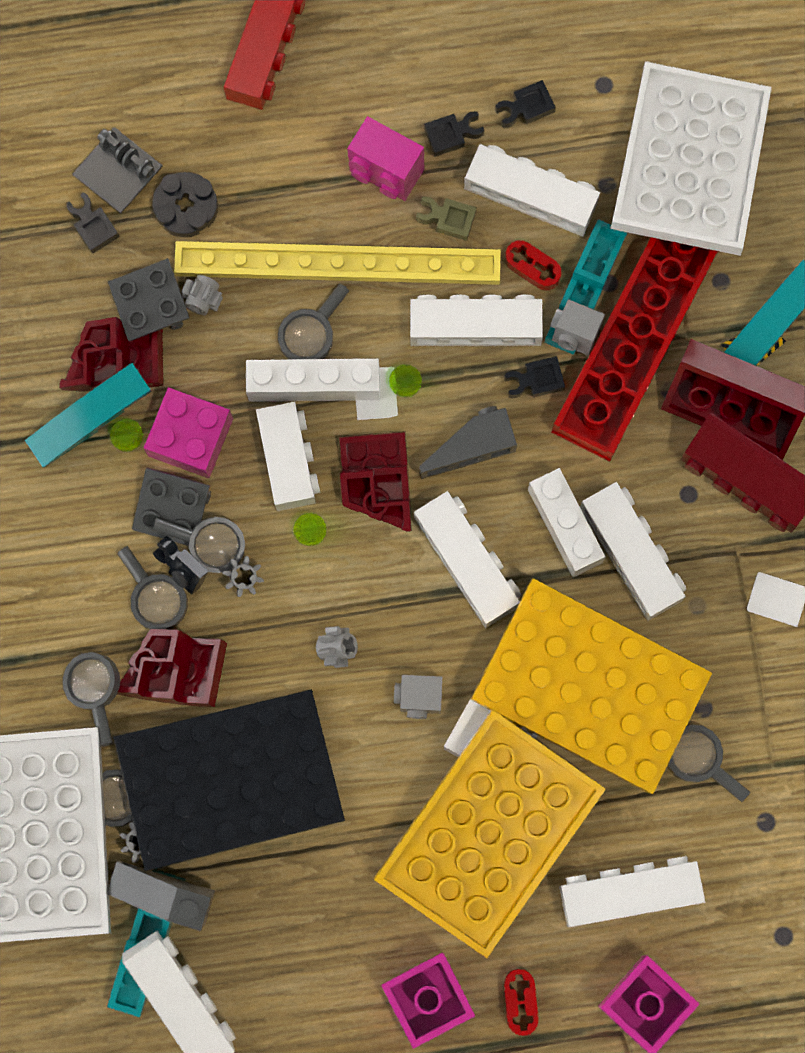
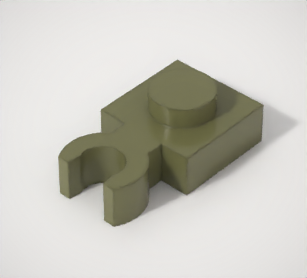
M422 197L421 205L429 207L432 211L427 215L417 213L416 220L419 223L431 224L436 222L438 223L436 232L465 241L468 240L477 207L447 198L442 207L437 205L434 199Z

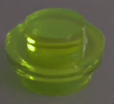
M400 365L391 372L389 385L397 396L407 398L414 396L420 390L422 377L415 367Z
M122 419L112 426L110 439L118 450L130 452L141 445L143 430L136 421Z
M306 513L295 521L293 531L299 543L305 546H315L324 540L327 527L322 517L315 513Z

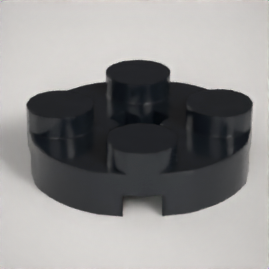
M179 172L166 175L162 179L161 184L156 188L153 196V211L158 222L168 233L177 237H194L200 234L199 232L207 226L209 228L217 216L218 200L211 182L196 173ZM183 198H189L190 202L194 203V206L188 207L186 212H182L181 207L177 205L178 201L183 200Z

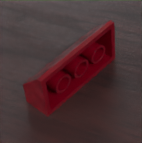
M690 339L661 410L699 426H702L708 415L712 413L783 460L805 416V386Z
M710 413L681 458L685 462V468L696 476L703 474L712 480L713 487L726 495L732 493L741 499L740 504L748 511L755 514L759 511L768 517V523L781 532L787 530L792 533L805 516V475Z

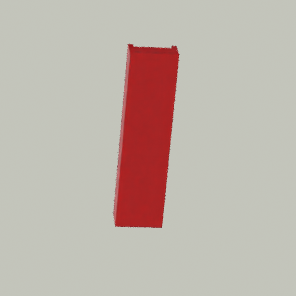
M650 238L556 418L552 434L608 462L611 461L718 251Z

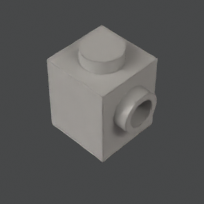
M568 299L564 310L557 308L550 327L555 328L552 341L557 342L560 347L566 350H576L589 355L605 314Z
M402 675L401 683H395L394 703L400 704V712H407V718L427 719V713L441 714L442 677Z

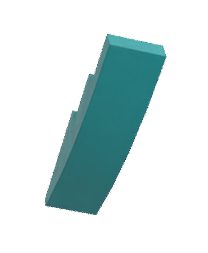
M599 219L597 220L573 272L572 279L562 298L559 309L564 310L569 299L595 310L628 232L611 229V224ZM550 327L544 343L575 355L576 350H566L560 347L557 342L552 341L555 328Z
M804 259L755 314L724 353L757 366L781 339L782 335L805 310Z
M131 363L58 414L28 437L25 442L42 467L45 468L96 434L98 429L124 413L126 408L149 394L151 389L133 363Z
M156 869L152 870L163 875H167L179 880L186 881L185 878L179 876H175ZM138 908L130 938L126 941L123 953L157 930L164 939L169 935L173 922ZM122 957L107 1007L140 1018L147 997L124 965Z

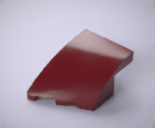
M117 317L87 321L80 335V342L72 353L71 359L73 362L68 374L59 383V388L66 391H92L133 363L149 388L164 386L163 329L129 342L122 321Z
M406 431L340 436L342 505L356 512L364 513L378 521L401 528L403 531H412Z
M150 629L143 639L140 649L134 653L128 662L130 668L120 681L117 695L163 703L215 708L227 643L221 639L191 638L180 630Z

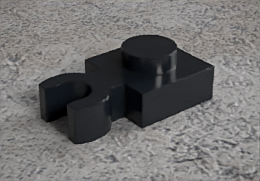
M543 80L513 92L514 102L504 100L495 105L496 114L502 111H508L511 114L510 117L502 120L503 128L512 127L516 123L517 118L523 117L525 124H529L556 111L554 102Z
M469 112L459 122H457L455 114H451L424 124V130L434 157L465 147V137L478 139L484 135V127L472 129L469 126L471 122L479 120L478 112Z
M83 192L80 195L85 204L81 209L74 208L70 201L66 203V206L74 218L81 219L73 225L92 254H94L120 236L101 207L92 212V202L89 196Z
M557 356L526 363V373L524 374L518 371H510L504 375L505 382L516 380L519 383L517 389L508 391L509 398H518L528 389H531L533 398L565 390Z
M166 536L157 544L159 548L153 552V555L159 562L170 567L168 573L173 577L175 583L185 588L192 595L202 586L209 571L186 549L180 552L176 543Z

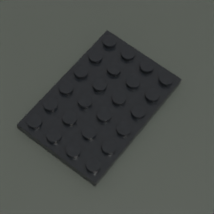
M312 689L113 737L145 872L345 821Z

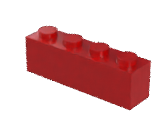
M306 0L254 1L224 84L226 99L263 110L266 100L271 101L276 83L273 82L276 71L281 72L286 59V54L283 51L286 43L291 44L296 31V25L293 23L296 15L302 14Z

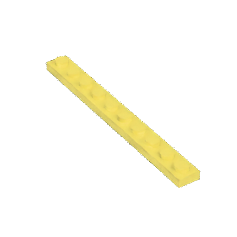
M176 241L174 273L175 276L182 277L204 275L221 278L500 285L501 250Z

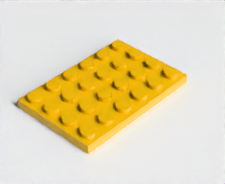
M533 578L524 592L470 700L489 710H495L513 723L633 786L653 794L712 672Z
M492 709L377 872L374 880L485 958H488L606 789Z

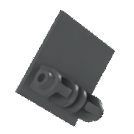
M113 127L110 131L103 129L99 133L97 139L101 142L72 175L121 214L163 165Z
M168 258L108 281L129 342L168 326L172 330L179 329L184 326L182 321L189 319Z
M146 467L132 530L164 539L168 535L152 530L156 518L193 530L195 525L202 521L205 505L209 503L211 497L210 485ZM168 536L174 542L188 546V542Z

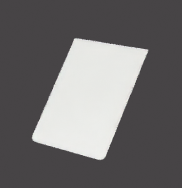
M380 367V400H356L357 420L398 416L394 367Z
M758 572L747 611L798 627L805 604V586Z

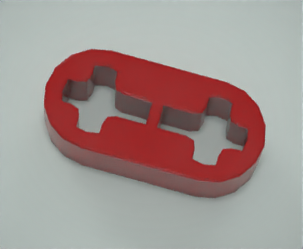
M523 240L514 241L507 247L505 262L511 271L541 290H552L559 284L561 280V267L553 258ZM522 250L525 251V259L531 265L524 260H520L518 263L514 262L513 252L519 254ZM535 267L546 271L548 268L552 269V277L554 279L548 277L545 281L541 280V272Z
M515 969L509 972L504 979L507 1023L513 1033L519 1036H527L533 1033L538 1026L539 1018L535 981L533 976L526 970ZM518 974L522 975L523 980L529 981V987L523 989L524 1000H518L517 991L510 989L509 986L510 982L515 981V975ZM519 1004H524L526 1015L533 1018L532 1022L527 1023V1029L520 1030L519 1024H513V1017L519 1015Z

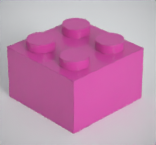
M368 116L347 148L349 169L352 172V176L364 184L371 182L380 187L379 190L391 199L398 197L406 201L424 171L423 146Z
M168 387L144 445V450L148 457L210 479L233 421L232 414L227 408Z
M443 952L381 985L413 1049L475 1017Z
M643 955L597 1007L645 1052L657 1053L700 1004L648 955Z

